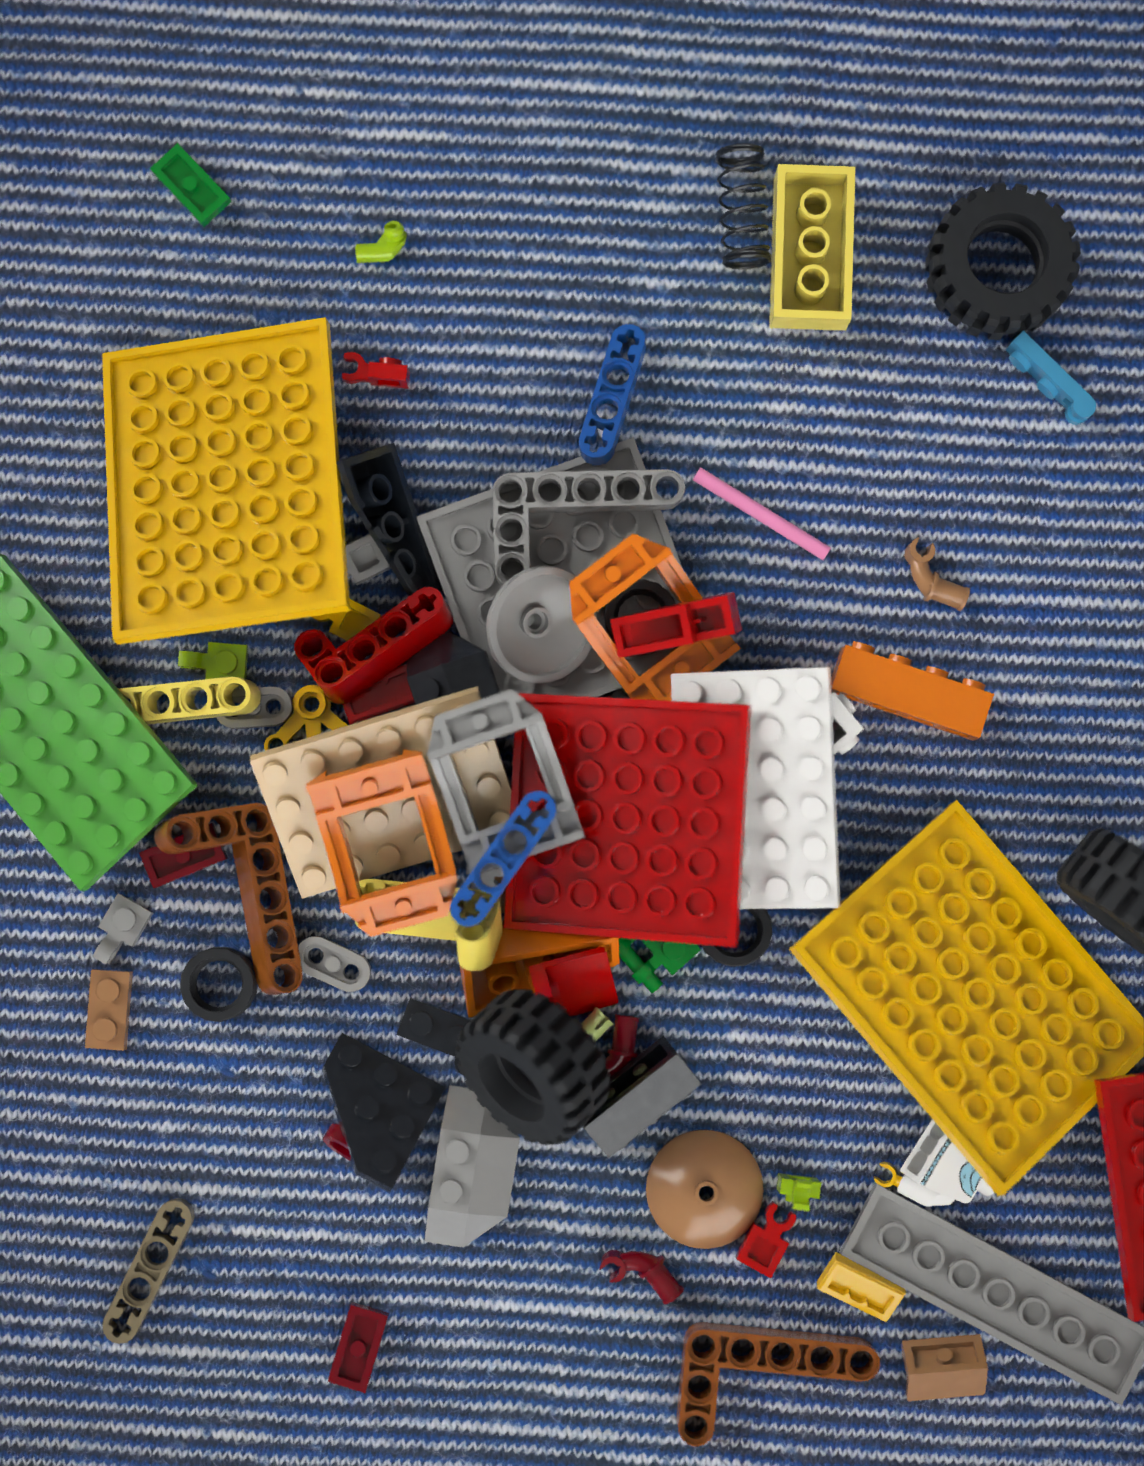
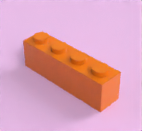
M853 641L852 646L844 645L841 648L831 677L832 693L835 692L837 695L842 693L849 700L972 741L980 738L994 696L993 693L984 691L985 684L963 678L962 683L948 679L949 673L947 671L932 666H927L925 671L912 667V660L900 655L890 654L889 658L874 654V647L861 642Z

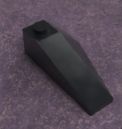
M395 443L368 450L336 462L350 503L407 595L410 596L424 587H432L442 591L436 569L416 518L418 514Z

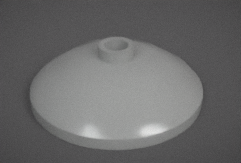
M553 566L532 567L510 578L496 594L487 618V640L495 660L510 675L529 683H549L573 672L587 657L592 646L572 619L569 582L576 577L574 574ZM595 612V613H594V616H595L596 619L598 620V618H597V612ZM535 614V622L528 626L529 616Z

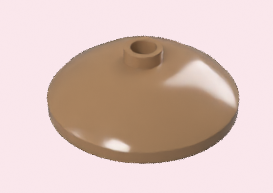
M700 1129L676 1136L659 1150L648 1171L646 1196L654 1220L669 1237L689 1247L710 1249L735 1241L751 1227L761 1208L763 1180L755 1158L740 1141L720 1131ZM703 1186H710L713 1188L714 1193L711 1198L702 1199L699 1196V1190Z

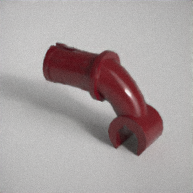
M615 1014L612 1047L607 1049L609 1055L605 1058V1068L609 1069L610 1077L631 1062L634 1057L638 1056V1053L635 1052L639 1017Z
M610 1250L602 1257L600 1270L609 1263L620 1266L618 1270L610 1274L609 1282L621 1281L625 1277L626 1271H638V1276L645 1278L664 1305L674 1301L683 1292V1287L679 1285L664 1265L665 1258L662 1255L655 1256L640 1251L622 1253L618 1250Z

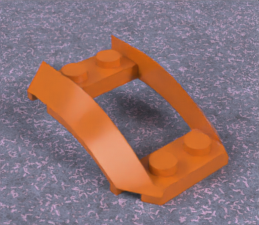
M631 534L569 582L572 619L631 699L672 701L671 674L711 672L741 648L730 635L678 646L640 676L637 675L625 657L618 658L616 645L596 619L594 613L650 570L656 569L679 603L703 598L679 565L669 547L639 535Z
M403 749V755L328 775L327 771L306 783L305 787L315 810V817L332 869L342 914L346 913L358 923V927L370 937L448 916L458 876L440 808L421 751ZM414 796L436 874L362 894L341 816Z

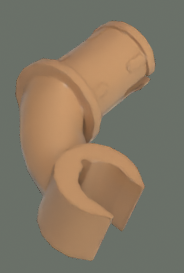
M919 537L913 540L906 547L904 556L910 565L915 584L924 595L923 601L928 602L932 599L953 607L958 611L963 610L969 598L970 588H965L939 578V573L937 572L932 574L928 562L935 555L934 543L932 542L926 548L925 555L921 557L916 551Z

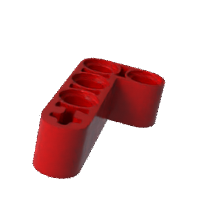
M424 587L414 592L336 649L322 631L310 629L302 632L297 637L294 643V651L327 698L333 703L344 704L354 699L440 635L444 634L453 623V615L440 591L436 588ZM405 631L401 636L395 637L398 633ZM373 654L369 659L363 660L366 656ZM341 677L337 682L332 683L335 678Z

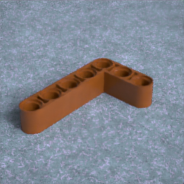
M251 803L182 814L162 821L154 832V840L157 847L167 854H178L232 844L258 987L269 995L286 994L295 991L302 982L303 972L279 839L267 806L262 803ZM248 813L256 818L257 828L255 832L247 827L246 816ZM211 819L217 821L220 825L221 833L218 838L214 837L209 831ZM173 825L180 827L183 831L184 839L181 844L176 843L172 839L171 829ZM255 851L260 853L264 859L262 870L254 866L253 855ZM262 890L267 891L271 898V904L268 909L264 908L260 902ZM270 928L278 936V942L275 947H271L267 941V933ZM277 967H280L285 975L284 983L281 986L274 980V972Z
M710 1322L694 1323L686 1330L683 1341L676 1417L679 1435L686 1444L694 1447L702 1446L712 1438L715 1426L720 1368L861 1382L875 1377L880 1368V1358L871 1343L860 1337ZM700 1335L711 1337L713 1339L712 1347L706 1352L695 1351L692 1348V1343L696 1337ZM739 1339L749 1340L752 1343L751 1351L745 1356L735 1355L731 1352L735 1341ZM778 1343H786L791 1346L790 1355L783 1360H777L771 1356L772 1348ZM818 1347L830 1349V1357L822 1364L813 1363L810 1359L812 1352ZM857 1351H866L869 1353L867 1364L860 1368L852 1367L850 1365L852 1355ZM696 1375L705 1376L710 1381L708 1387L702 1392L692 1391L688 1387L689 1381ZM698 1415L706 1420L705 1426L697 1432L689 1431L684 1426L686 1420L691 1416Z

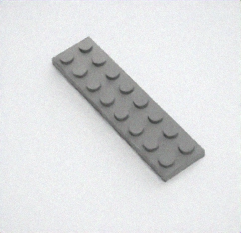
M876 1183L839 1251L846 1258L1121 1406L1144 1363V1326L1129 1320L1124 1315Z

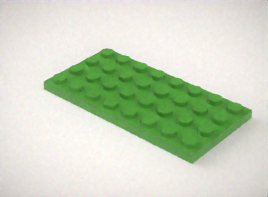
M0 554V793L80 891H87L194 790L198 784L7 556Z

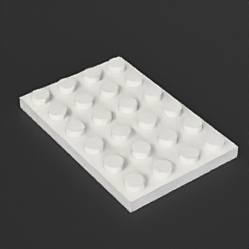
M830 667L671 674L672 701L752 705L740 909L839 908L840 882Z

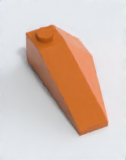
M502 925L503 933L494 960L489 967L480 971H470L460 966L468 1018L475 1017L498 994L504 991L526 989L532 990L534 994L535 991L528 966L601 946L606 948L610 968L619 965V938L505 929L504 925Z

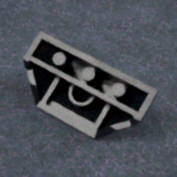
M449 630L407 660V680L416 705L478 686L482 699L501 693L487 651L453 634ZM508 735L495 739L500 755Z

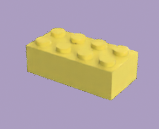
M778 164L774 176L769 328L846 331L852 317L855 167Z

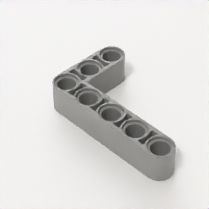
M668 469L521 472L501 475L493 486L494 570L498 583L503 586L508 581L501 574L503 566L508 562H518L524 570L530 568L529 513L669 510L676 507L683 498L685 491L684 479L676 471ZM662 481L672 482L677 488V495L671 499L660 497L656 491L657 484ZM622 482H632L638 488L639 494L634 499L625 500L618 495L617 487ZM551 483L558 486L561 490L559 498L551 502L543 500L539 496V490L543 485ZM584 483H593L599 488L600 494L596 499L587 501L579 496L578 488ZM509 484L518 486L522 491L521 497L511 503L502 500L500 497L501 489ZM507 523L518 524L523 529L522 536L513 542L506 541L500 535L503 526Z

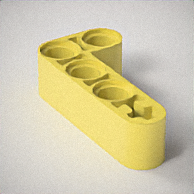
M364 879L359 881L362 894L406 883L380 879ZM455 888L453 898L460 888ZM470 889L476 891L471 900H461L458 905L463 909L460 915L464 919L470 915L477 917L479 911L475 908L477 902L482 896L489 902L492 894L482 890ZM500 899L496 901L487 916L479 924L471 927L458 924L452 918L449 911L448 916L387 933L456 941L460 966L466 970L480 971L492 964L503 933Z

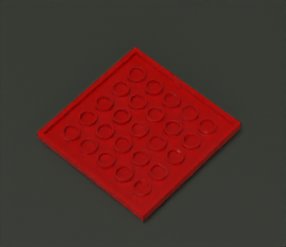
M517 693L542 713L585 837L527 857L506 887L504 928L737 947L739 943L752 705ZM526 729L514 732L510 816L528 793L543 791L549 794ZM544 798L539 802L531 800L528 807L531 808L532 812L544 809L547 801Z

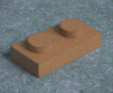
M91 970L85 1048L127 1050L133 972Z

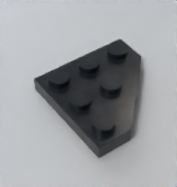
M342 1033L326 1060L322 1072L333 1098L334 1110L343 1137L345 1136L355 1175L391 1193L446 1087Z

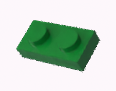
M178 143L149 168L152 174L203 227L231 203L229 196Z

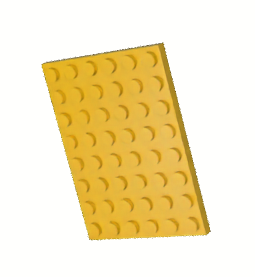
M323 317L102 353L112 640L119 645L350 611L341 475L336 463L339 461L331 335L330 324L327 318Z
M958 800L949 804L841 901L839 908L831 910L789 948L796 959L997 1196L1005 1195L1097 1103L1094 1080L1126 1075L1144 1057V1018Z

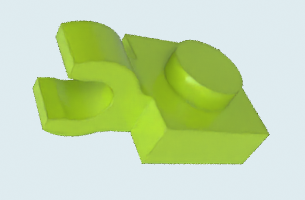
M208 642L207 653L179 651L178 666L183 669L206 670L205 679L223 677L246 679L248 645Z
M778 1173L776 1189L780 1194L786 1195V1201L792 1202L793 1210L809 1212V1198H820L821 1182L814 1177Z

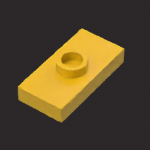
M835 1252L817 1280L818 1290L884 1322L888 1321L906 1294V1289Z

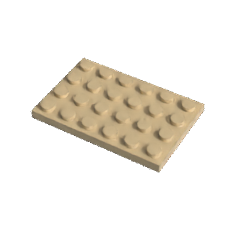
M478 686L250 756L252 769L302 899L336 889L326 848L315 817V810L305 787L306 783L327 771L328 775L403 755V749L421 751L440 808L451 852L455 853L463 850L427 752L435 715L481 700ZM494 739L451 754L479 831L508 821L510 818L511 785L496 740ZM414 796L341 816L359 881L432 860Z

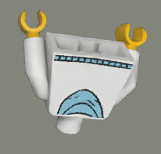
M933 1119L899 1170L904 1174V1177L897 1175L895 1166L886 1161L879 1163V1165L889 1169L893 1177L888 1181H883L874 1176L876 1184L884 1188L893 1185L898 1188V1193L927 1207L950 1205L955 1200L966 1204L972 1200L977 1191L984 1196H990L994 1193L991 1187Z

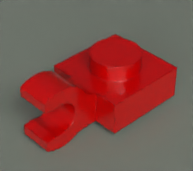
M344 353L345 362H354L358 365L355 373H342V380L348 384L366 382L372 386L409 389L408 365H402L401 360L383 357L379 358V363L369 362L367 364L358 353Z

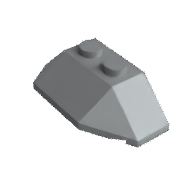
M449 1085L438 1143L425 1232V1242L462 1248L508 1217L520 1141L519 1135H515L507 1130L508 1127L502 1122L498 1123L491 1116L492 1113L486 1107L483 1108L476 1100V1094L470 1091L468 1087Z

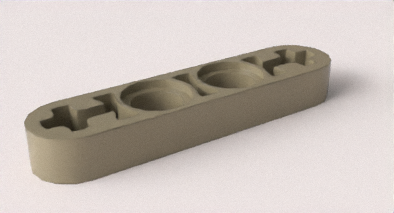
M171 1199L158 1210L104 1317L102 1324L103 1332L111 1342L117 1344L126 1343L132 1340L140 1330L193 1225L195 1218L194 1209L185 1199ZM178 1207L182 1209L181 1217L185 1219V1224L179 1222L173 1228L170 1236L178 1237L175 1242L166 1234L156 1233V1230L159 1228L163 1232L167 1229L171 1217L166 1215V1212H172ZM161 1242L166 1245L168 1258L165 1262L154 1263L149 1259L147 1250L151 1243ZM140 1277L148 1281L151 1289L148 1297L138 1299L131 1294L129 1286L132 1279ZM121 1299H123L129 1306L141 1308L142 1311L139 1313L138 1310L134 1309L127 1320V1324L132 1327L131 1330L125 1329L122 1333H118L116 1331L117 1323L112 1320L113 1318L119 1319L124 1314L128 1305L120 1303Z

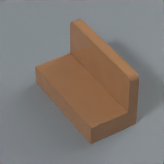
M980 1334L902 1341L901 1350L907 1375L906 1397L908 1401L985 1394L988 1365Z

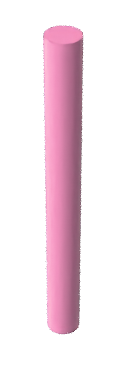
M700 467L693 478L694 482L819 559L824 560L831 547L703 468Z

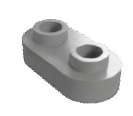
M258 687L261 693V701L253 712L237 717L222 716L216 718L222 725L231 729L280 726L293 713L292 699L287 692L279 687ZM244 688L234 689L232 693L233 703L241 704L246 696ZM274 700L279 701L281 704L280 711L276 714H270L267 709L268 704Z
M321 936L306 938L298 945L302 971L346 992L358 991L369 982L371 966L363 955ZM314 948H318L323 952V960L320 963H314L310 959V952ZM349 964L357 966L359 970V975L356 979H349L345 975V968Z

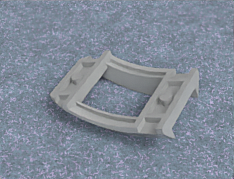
M512 689L435 715L427 756L445 799L470 873L506 822L479 831L451 754L526 729L548 793L557 805V814L528 857L585 837L542 713ZM544 808L532 812L526 821L520 816L516 819L515 823L527 827L535 836L539 828L531 825L538 816L546 818L549 811ZM513 830L505 836L504 846L508 852L518 854L526 848L527 839L522 832ZM495 863L487 864L483 867L481 873L491 871L500 866Z

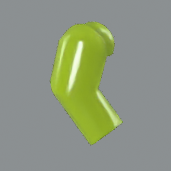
M390 221L385 224L384 233L377 243L356 244L357 263L389 262L394 259L406 243L407 234L404 231V226L398 221Z

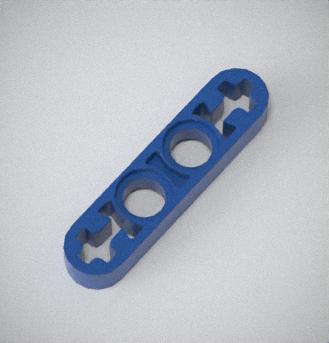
M625 324L615 329L607 348L579 437L581 456L586 463L600 466L610 461L619 440L646 353L644 332L636 325ZM628 338H633L635 344L629 347L628 360L623 358L622 343H627ZM615 370H623L629 375L628 380L621 385H613L607 378ZM604 404H613L618 408V413L611 419H602L597 415V410ZM598 429L603 431V447H599L597 452H592L590 445L596 443Z
M533 791L528 793L517 806L454 896L450 904V912L452 918L458 924L470 927L479 924L492 909L557 814V805L550 794L543 791ZM544 798L547 801L545 808L549 811V814L546 818L538 816L531 826L538 827L539 831L533 836L527 827L516 824L515 821L519 815L526 821L532 812L531 808L528 807L531 800L539 802ZM513 830L522 832L527 839L526 848L518 854L508 852L504 846L505 836ZM490 863L499 865L504 873L502 882L496 887L485 885L481 879L483 867ZM474 881L480 890L492 894V898L487 902L482 896L475 906L479 911L478 916L470 915L464 919L460 915L463 909L458 904L461 900L469 901L472 899L476 891L470 890L469 886Z

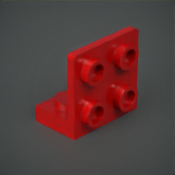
M603 946L528 966L535 994L541 993L549 997L550 1002L554 1004L559 1003L567 1009L566 1012L570 1016L593 1011L595 1007L600 1009L619 1002L606 948Z

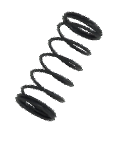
M753 143L727 145L717 150L715 154L716 163L726 169L717 177V183L727 189L719 197L718 202L722 207L729 210L720 217L719 222L723 227L731 230L721 238L722 245L733 250L722 257V264L730 269L759 268L771 261V254L767 252L771 248L769 245L760 244L736 248L724 242L727 236L735 232H763L769 228L766 224H753L735 228L723 222L724 217L733 212H761L768 208L765 204H748L734 208L722 202V198L733 191L758 192L765 190L767 187L762 183H751L733 188L721 182V177L731 171L756 172L765 168V165L762 163H754L764 157L765 149ZM735 151L759 152L758 154L743 158L722 156L723 154ZM725 165H737V166L728 167V166H725ZM755 166L758 167V168H750V169H741V168H745V167H755ZM749 187H760V188H753V189H744V188H749ZM742 257H763V259L750 262L729 261Z

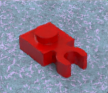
M773 1201L769 1203L765 1210V1219L767 1221L765 1226L762 1227L753 1222L735 1256L736 1260L769 1278L773 1276L789 1245V1242L780 1236L782 1232L791 1229L796 1221V1214L792 1211L789 1212L786 1220L783 1222L775 1221L773 1216L778 1205Z

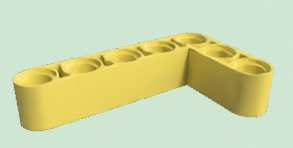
M223 677L118 689L125 698L130 699L133 708L147 724L248 714L253 712L261 701V693L258 686L252 681L240 677ZM242 685L246 696L244 701L236 706L232 700V693L235 688ZM204 689L208 697L207 703L202 709L198 710L194 703L195 696L200 690ZM167 694L170 701L169 707L164 713H160L157 708V701L160 696Z

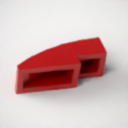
M734 592L610 619L618 658L694 644L697 641L733 635L742 631Z

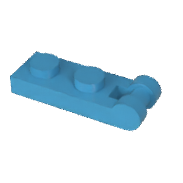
M1023 330L1006 349L1010 354V362L1023 373L1027 371L1037 381L1036 386L1044 396L1051 400L1055 398L1066 409L1065 418L1069 423L1073 425L1082 424L1095 412V400Z

